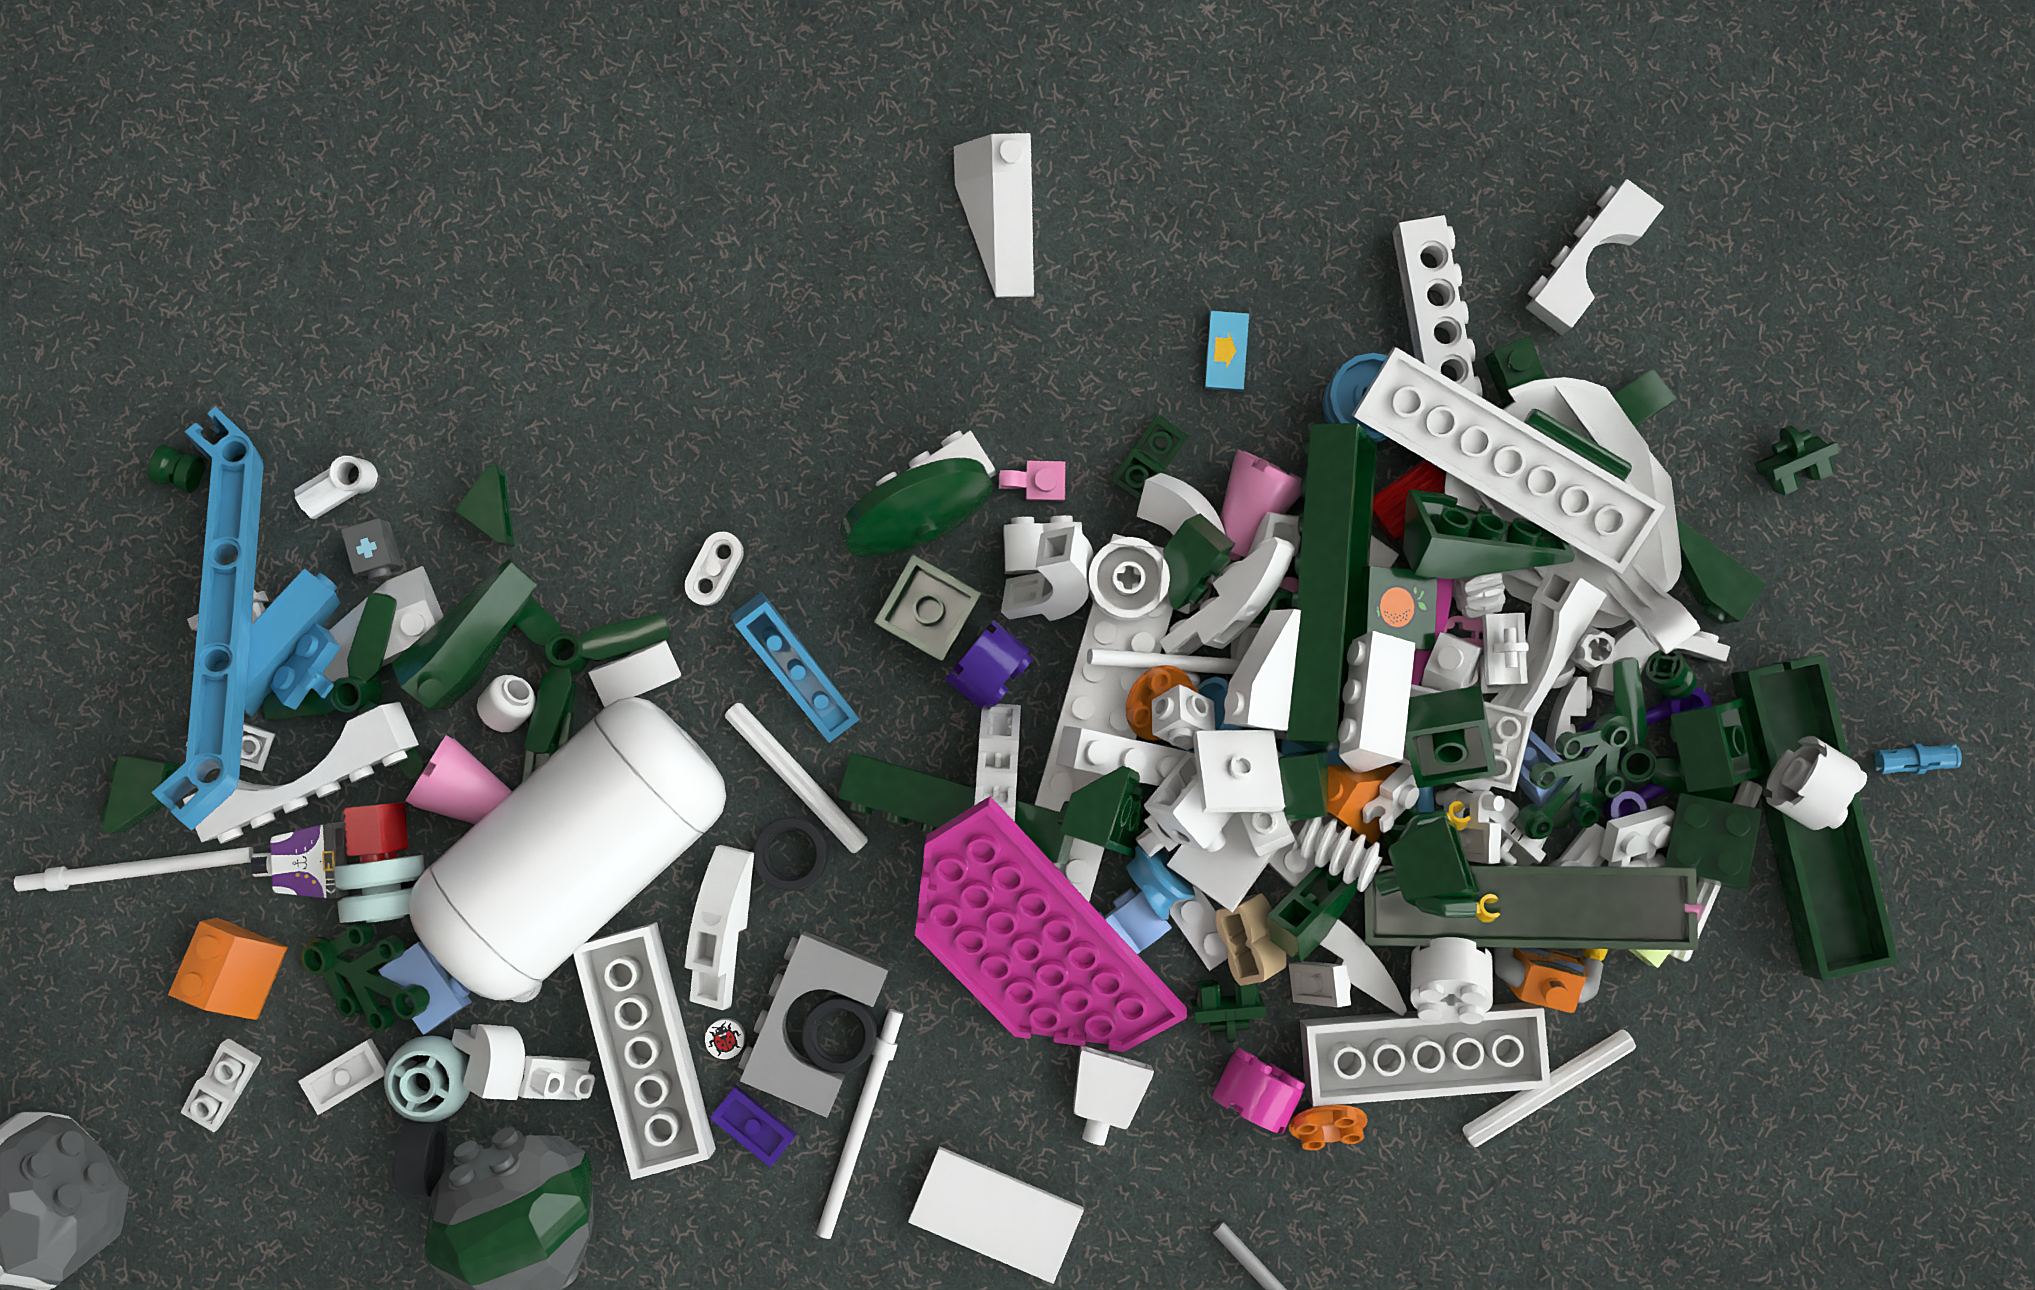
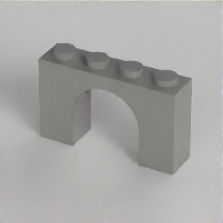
M804 931L799 939L792 937L784 955V959L790 961L784 975L777 973L768 994L775 997L769 1012L762 1009L753 1030L759 1033L754 1048L746 1047L738 1068L744 1070L740 1082L827 1118L845 1078V1074L831 1073L821 1069L811 1060L797 1052L791 1044L786 1030V1018L789 1008L797 997L817 989L832 990L874 1007L890 966Z

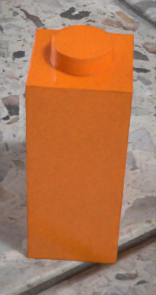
M1347 764L1329 765L1327 815L1332 819H1338L1337 823L1344 828L1347 826L1352 827L1351 832L1355 835H1366L1365 840L1373 845L1382 833L1379 824L1381 817H1374L1369 823L1363 822L1362 810L1367 803L1375 800L1380 795L1379 786L1397 768L1388 764L1363 773L1353 772Z

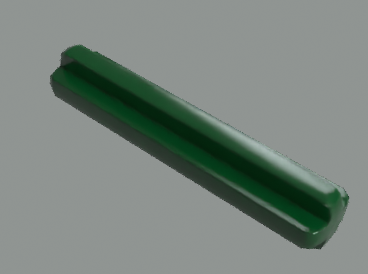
M1532 409L1527 414L1524 420L1525 424L1618 479L1624 481L1630 474L1632 469L1631 463L1543 411Z

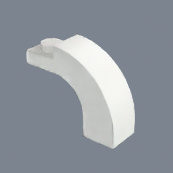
M1163 473L1145 480L1137 517L1161 525L1174 535L1185 520L1201 513L1225 534L1223 525L1214 508L1192 486ZM1222 572L1217 577L1212 575L1205 583L1209 589L1196 605L1192 606L1188 603L1178 609V611L1189 614L1208 600L1212 583L1220 578Z
M1076 526L1041 533L1035 565L1040 572L1006 579L1001 612L1009 620L1043 614L1049 621L1074 613L1086 602L1089 593V569L1094 556L1089 541Z
M1635 624L1613 637L1615 639V650L1618 654L1611 664H1600L1594 667L1587 681V686H1590L1591 690L1613 696L1612 665L1614 661L1624 657L1636 658L1641 675L1649 657L1654 652L1660 650L1649 641ZM1698 631L1674 650L1717 663L1726 662L1730 646L1717 643L1719 637L1716 635Z

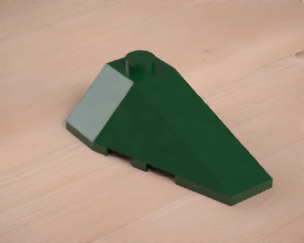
M1409 489L1407 493L1403 551L1414 575L1424 578L1456 579L1573 562L1575 554L1568 542L1534 522L1518 517L1513 522L1505 521L1492 514V509L1481 505L1477 511L1456 505L1458 498L1447 494Z
M508 559L392 662L400 687L428 709L448 710L477 684L535 590L536 582L513 561Z
M1121 766L1073 792L1070 800L1065 801L1060 809L1058 824L1061 825L1059 833L1134 858L1135 847L1139 844L1136 838L1149 828L1144 822L1149 817V812L1145 809L1144 804L1141 803L1144 795L1143 788L1135 786L1140 781L1139 773L1129 767Z

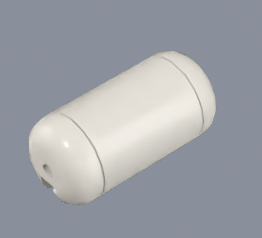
M636 697L618 699L599 712L596 718L594 717L423 872L414 884L408 903L410 919L414 930L434 958L456 980L472 992L493 1000L504 1001L521 998L534 990L716 822L723 812L726 800L723 777L711 759L688 733L654 703Z

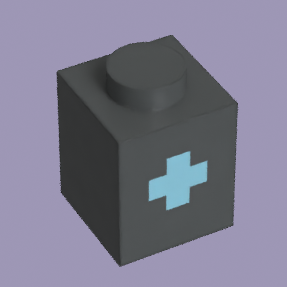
M377 518L341 529L353 574L363 577L368 576L369 581H375L392 576L391 569L402 566L390 522Z

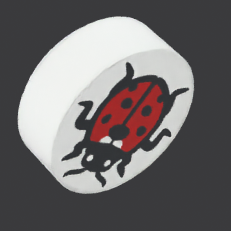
M731 1018L717 1020L708 1028L705 1035V1044L708 1051L719 1059H730L736 1056L742 1050L746 1041L744 1028L738 1021Z

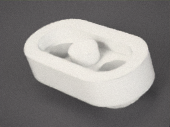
M717 532L707 538L685 580L686 594L693 602L709 606L717 603L723 597L743 558V546L738 538L728 532ZM723 545H727L731 549V554L727 559H720L717 554L718 549ZM705 579H709L713 583V589L711 592L704 594L700 591V583Z

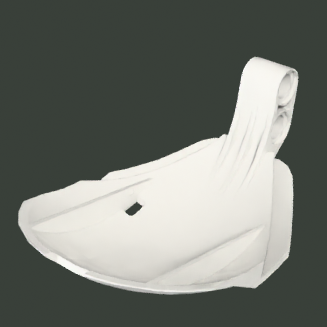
M1562 377L1534 380L1509 389L1508 392L1514 402L1502 409L1503 411L1524 422L1527 414L1532 409L1543 411L1631 463V472L1623 482L1666 506L1623 574L1570 543L1569 545L1575 554L1573 562L1555 565L1580 577L1607 594L1591 620L1590 626L1613 628L1623 625L1631 619L1653 645L1665 654H1668L1700 630L1699 625L1687 609L1667 593L1679 579L1682 568L1670 475L1649 451L1648 444L1606 387L1586 380ZM1446 472L1445 494L1458 498L1456 505L1477 511L1481 505L1492 509V514L1509 522H1513L1517 517L1531 521ZM1552 565L1500 572V574H1503V584L1511 596L1532 604L1534 594Z

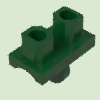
M1789 425L1780 430V442L1772 445L1774 455L1754 463L1758 474L1768 477L1774 492L1787 495L1798 490L1800 487L1796 475L1797 471L1805 469L1807 478L1814 481L1833 475L1831 457L1840 452L1837 442L1832 441L1827 444L1821 437H1813L1810 430L1799 433L1795 427Z
M1233 979L1234 996L1220 997L1218 981H1198L1196 999L1191 1000V1009L1194 1014L1195 1023H1209L1210 1033L1225 1032L1227 1043L1235 1042V1031L1249 1030V1019L1266 1018V1006L1258 992L1256 983L1240 986Z

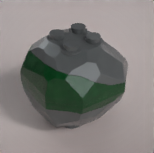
M507 1127L498 1131L493 1136V1142L478 1145L476 1141H467L459 1145L454 1151L455 1157L448 1164L431 1193L425 1250L426 1257L432 1268L441 1277L460 1290H561L570 1285L578 1275L579 1266L584 1259L593 1226L592 1164L587 1153L561 1136H523L520 1131H516L513 1127Z

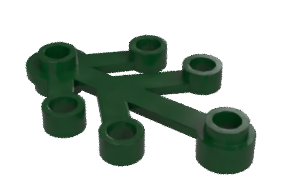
M1608 713L1601 716L1595 722L1592 730L1578 733L1567 731L1557 738L1555 749L1568 758V760L1550 764L1539 762L1532 767L1529 779L1543 790L1551 788L1557 779L1563 777L1565 779L1541 807L1536 804H1530L1521 809L1516 817V827L1520 832L1530 839L1546 838L1553 828L1551 818L1576 789V803L1571 812L1573 821L1584 828H1589L1597 822L1599 810L1592 805L1596 765L1603 758L1602 775L1597 780V789L1609 798H1615L1620 795L1624 789L1625 782L1622 777L1617 775L1620 749L1628 742L1631 735L1632 726L1629 719L1621 714ZM1592 746L1584 756L1577 757L1584 747Z
M365 921L350 925L346 929L345 934L333 941L321 936L310 940L301 952L302 964L310 974L324 976L336 999L337 1009L342 1016L351 1017L364 1010L367 1024L371 1030L381 1032L392 1026L394 1023L392 1010L386 1005L379 1006L371 989L392 999L393 1009L402 1019H412L427 1009L430 995L425 987L416 984L403 986L370 970L382 962L388 963L403 955L404 945L397 936L391 935L380 940L376 948L353 961L340 956V954L351 947L359 948L373 940V929ZM341 975L347 977L353 990L348 992Z

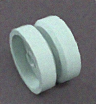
M423 855L333 867L335 887L342 890L362 888V894L343 897L337 902L339 922L366 920V923L403 918L404 915L409 914L408 903L413 887L401 889V882L414 881L420 878L425 871Z

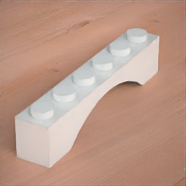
M1552 565L1532 598L1531 620L1526 638V643H1528L1529 651L1526 652L1528 684L1504 685L1490 703L1535 715L1607 594L1580 577L1556 565ZM1470 780L1455 782V784L1472 792L1475 790L1489 791L1492 787Z
M401 703L381 705L347 721L339 740L328 756L311 772L292 783L270 786L239 780L237 789L195 827L201 842L218 838L220 844L233 840L243 835L241 828L251 824L253 829L263 826L276 819L273 814L274 812L284 809L285 813L295 811L308 805L306 797L315 793L318 798L327 796L340 790L339 782L350 778L351 783L374 774L372 767L383 762L384 767H388L408 758L405 751L419 744ZM195 794L184 798V803L186 804Z

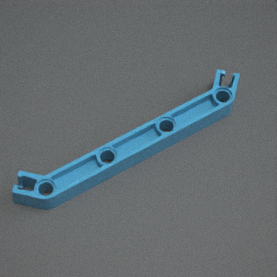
M216 406L207 413L215 425L213 431L218 436L225 432L227 433V436L221 438L216 445H212L204 439L200 433L203 428L198 423H194L185 431L196 449L212 463L186 762L151 792L191 831L233 794L239 782L263 478V459L249 437ZM245 454L241 460L232 462L234 457ZM237 555L233 563L223 565L226 558ZM229 660L225 669L213 672L217 663ZM219 768L220 774L217 779L205 783L204 779L207 773ZM197 787L199 789L198 792L180 810L175 803Z

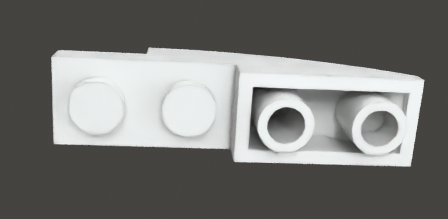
M1277 537L1267 538L1259 542L1254 547V552L1244 560L1227 566L1222 572L1223 575L1213 582L1219 597H1212L1201 604L1199 612L1189 619L1175 623L1170 628V633L1160 640L1166 654L1189 656L1202 645L1223 649L1238 637L1255 620L1279 587L1296 550L1293 544Z
M719 845L716 846L696 902L686 952L685 968L693 970L690 992L691 1002L720 1010L731 1007L738 932L747 928L754 859L753 852Z

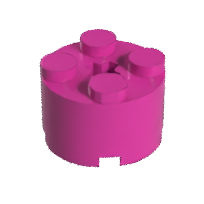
M1237 1047L1214 1090L1212 1099L1229 1109L1230 1105H1233V1109L1239 1112L1241 1117L1272 1132L1283 1134L1304 1092L1305 1083L1291 1076V1073L1272 1063L1267 1065L1258 1060V1057Z

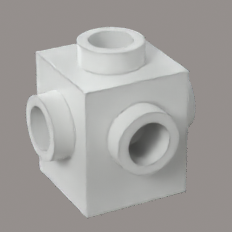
M1179 684L1152 700V734L1170 742L1174 746L1188 751L1194 747L1192 736L1196 731H1215L1214 701L1192 691L1188 687Z

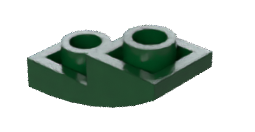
M1654 369L1612 395L1635 428L1670 406L1677 399Z
M1157 414L1111 481L1141 500L1145 480L1159 473H1164L1189 435Z

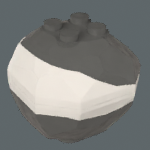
M21 1112L0 1125V1289H53L121 1234L129 1193L128 1177L119 1163L69 1116L49 1112Z

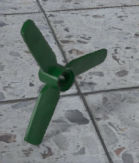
M369 594L347 658L349 676L339 678L335 682L332 681L334 686L325 699L320 697L311 688L295 710L283 705L275 693H270L264 698L263 702L265 718L273 720L333 713L336 710L344 713L358 710L359 714L362 715L381 706L379 701L382 698L383 688L376 675L382 668L397 600L387 594ZM355 688L358 691V698L355 694ZM413 747L405 751L408 758L396 763L410 780L421 776L426 768V764Z
M530 597L514 623L534 644L545 648V655L553 665L542 679L524 747L535 754H546L549 751L573 685L572 675L581 672L586 667L588 660L604 661L668 640L670 638V628L665 616L659 613L593 628L577 639L569 632H562L560 624ZM568 646L575 647V652L570 659L559 661V654L562 649Z
M1624 657L1614 661L1612 665L1614 714L1625 716L1629 719L1632 726L1628 742L1620 749L1617 775L1622 777L1624 782L1627 779L1633 782H1643L1651 779L1654 784L1679 793L1729 803L1736 791L1734 786L1688 792L1686 783L1682 781L1679 774L1680 761L1669 756H1654L1643 743L1648 728L1638 660L1634 657ZM1643 753L1642 759L1637 765L1626 766V762L1632 754ZM1603 762L1598 763L1595 769L1592 805L1594 807L1609 798L1597 789V780L1602 775ZM1576 794L1568 799L1551 818L1555 829L1559 830L1573 822L1571 812L1576 803Z

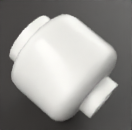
M501 675L495 678L480 695L477 702V710L480 718L491 729L499 732H512L518 729L531 715L535 707L536 697L531 686L524 679L514 675Z

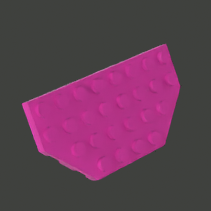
M991 796L927 834L915 936L1014 1037L1030 1039L1031 1034L1054 1037L1053 1042L1085 1047V1042L1106 1044L1108 1045V1050L1125 1052L1187 1018V1007Z

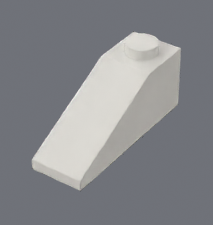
M1270 610L1229 682L1228 694L1224 702V724L1260 730L1287 731L1301 610Z

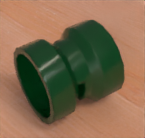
M160 445L150 459L148 476L153 482L162 485L173 483L177 490L192 493L201 481L205 468L204 459L192 453L182 455L179 454L176 448Z
M1673 649L1668 654L1659 650L1649 657L1645 667L1646 674L1663 697L1669 700H1681L1693 692L1697 681L1696 675L1682 654L1677 650Z

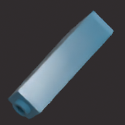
M304 569L251 625L244 713L252 718L263 704L264 698L273 691L269 685L273 681L276 671L281 666H284L295 651L301 637L308 633L314 623L323 626L339 606L340 601L334 592L337 586L323 574L318 573L315 577ZM229 660L217 663L213 672L225 669Z

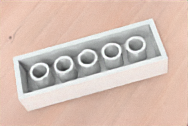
M657 922L586 941L573 954L631 1180L709 1159L716 1148Z
M1522 1002L1492 1005L1483 1014V1021L1477 1024H1466L1459 1019L1442 1017L1441 1020L1436 1022H1428L1418 1017V1011H1407L1403 1016L1395 1012L1300 1020L1306 1098L1313 1107L1551 1088L1544 1008L1537 1004Z

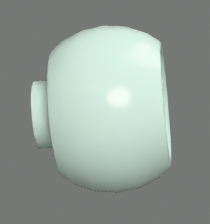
M432 1035L417 1037L402 1045L389 1060L384 1075L385 1093L395 1111L404 1118L415 1122L441 1121L458 1111L468 1098L470 1091L462 1086L469 1058L464 1051L453 1046L452 1040ZM416 1055L430 1056L428 1061L416 1065L417 1061L413 1060ZM440 1063L445 1067L449 1077V1084L446 1083V1074L444 1069L440 1066ZM418 1073H422L429 1078V1091H423L417 1086L416 1076ZM436 1095L444 1098V1101L441 1103L427 1102Z

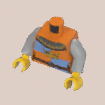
M1494 947V968L1497 976L1504 980L1519 999L1574 1013L1578 1003H1585L1597 994L1603 969V963L1600 961L1604 960L1608 949H1582L1584 956L1587 958L1583 960L1582 957L1547 948Z

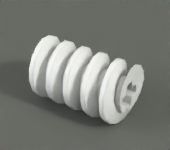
M1323 817L1309 818L1296 838L1292 851H1296L1302 846L1301 856L1305 860L1311 858L1316 853L1315 865L1319 868L1330 861L1329 873L1333 876L1339 874L1344 869L1343 881L1347 884H1350L1359 877L1357 889L1363 892L1382 862L1383 857L1378 856L1380 843L1375 842L1370 848L1365 849L1366 835L1361 834L1357 839L1351 841L1352 827L1347 826L1340 833L1336 832L1338 819L1333 818L1326 825H1323Z

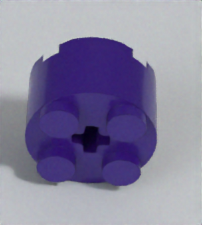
M993 620L952 669L958 675L956 676L950 672L944 680L980 710L984 706L990 710L1008 691V688L1003 685L1009 677L1012 680L1017 676L1019 677L1033 658L1027 654L1030 651L1029 648Z

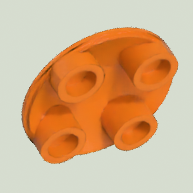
M1171 665L1156 666L1143 673L1133 684L1126 701V718L1132 731L1139 737L1152 741L1163 740L1152 734V700L1179 684L1199 694L1198 688L1192 684L1189 676L1183 670Z
M1319 1106L1305 1110L1293 1117L1289 1122V1131L1294 1137L1301 1140L1303 1149L1319 1150L1325 1146V1142L1341 1141L1345 1144H1355L1364 1139L1363 1129L1366 1127L1368 1119L1362 1110L1352 1106Z

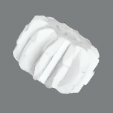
M1498 572L1453 579L1452 597L1456 600L1457 609L1462 612L1466 619L1483 618V614L1501 612L1506 599L1504 595L1505 586L1502 581L1503 574Z

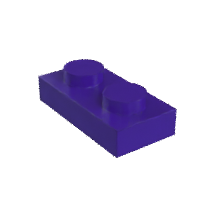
M735 1085L710 1117L713 1122L770 1168L797 1134L737 1085Z

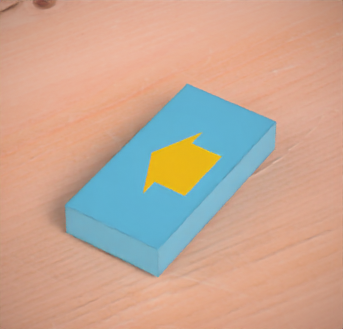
M1210 312L1204 389L1238 392L1244 390L1249 324L1248 313Z

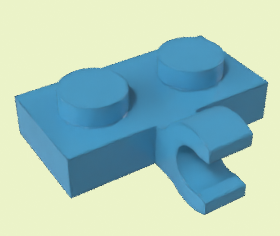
M314 623L308 633L298 641L295 651L284 666H281L276 671L273 681L269 685L281 703L296 710L311 688L320 697L325 699L334 684L323 672L341 649V646L328 629Z

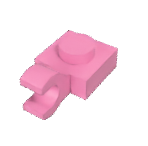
M1027 461L1026 472L1000 470L999 489H1026V501H1064L1065 462Z

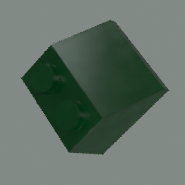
M1480 685L1409 697L1405 745L1417 788L1498 776L1489 722Z
M1746 697L1691 708L1670 715L1672 721L1670 723V735L1673 742L1677 744L1680 755L1679 774L1682 781L1686 783L1688 792L1734 786L1763 774Z

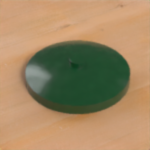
M948 458L920 465L885 481L863 496L845 515L840 527L841 536L850 553L864 558L887 557L916 549L946 535L971 518L989 498L992 491V481L984 465L971 458Z

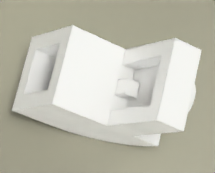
M484 1024L472 1025L471 1030L454 1029L451 1041L453 1046L470 1055L462 1087L481 1098L517 1100L525 1069V1049L519 1032L514 1027Z

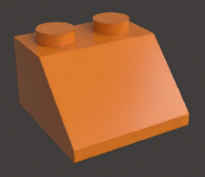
M218 917L200 921L168 995L206 1011L257 1020L288 947Z

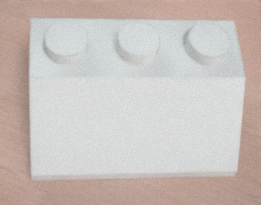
M1375 631L1352 640L1347 653L1349 673L1348 681L1344 686L1342 694L1345 706L1343 721L1338 729V739L1340 741L1339 756L1353 772L1363 773L1403 760L1415 643Z

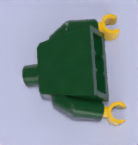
M1454 801L1449 806L1447 812L1440 809L1412 817L1397 836L1396 843L1388 848L1393 868L1376 873L1374 879L1377 889L1382 896L1401 891L1404 901L1416 906L1423 913L1444 918H1474L1476 916L1482 922H1491L1500 913H1488L1484 908V903H1495L1498 898L1494 894H1487L1478 902L1473 898L1479 896L1458 833V831L1466 828L1471 817L1458 818L1453 814L1462 811L1464 807L1462 802Z

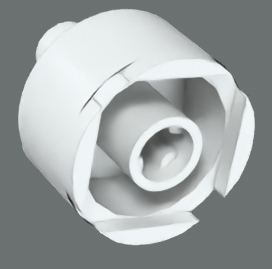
M1135 537L1118 538L1105 545L1093 558L1089 569V594L1095 606L1109 617L1124 621L1140 619L1151 613L1165 597L1170 582L1168 565L1161 553L1148 541ZM1127 569L1132 571V577L1138 578V583H1133L1130 589H1125L1124 583L1117 580V576H1122Z
M1804 737L1798 741L1803 746L1795 753L1788 749L1773 768L1766 787L1772 791V798L1766 797L1767 802L1809 829L1819 830L1826 826L1836 829L1845 821L1848 814L1847 806L1850 804L1855 793L1864 787L1867 781V774L1860 770L1857 762L1816 737Z
M1456 937L1430 940V947L1421 951L1420 945L1414 948L1411 954L1410 998L1411 1003L1418 1010V1017L1428 1022L1439 1021L1442 1017L1459 1019L1466 1024L1482 1022L1483 1014L1493 1004L1491 953L1485 948L1484 954L1476 949V942Z

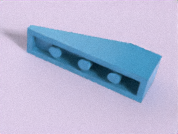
M762 591L731 614L737 629L829 743L860 720Z

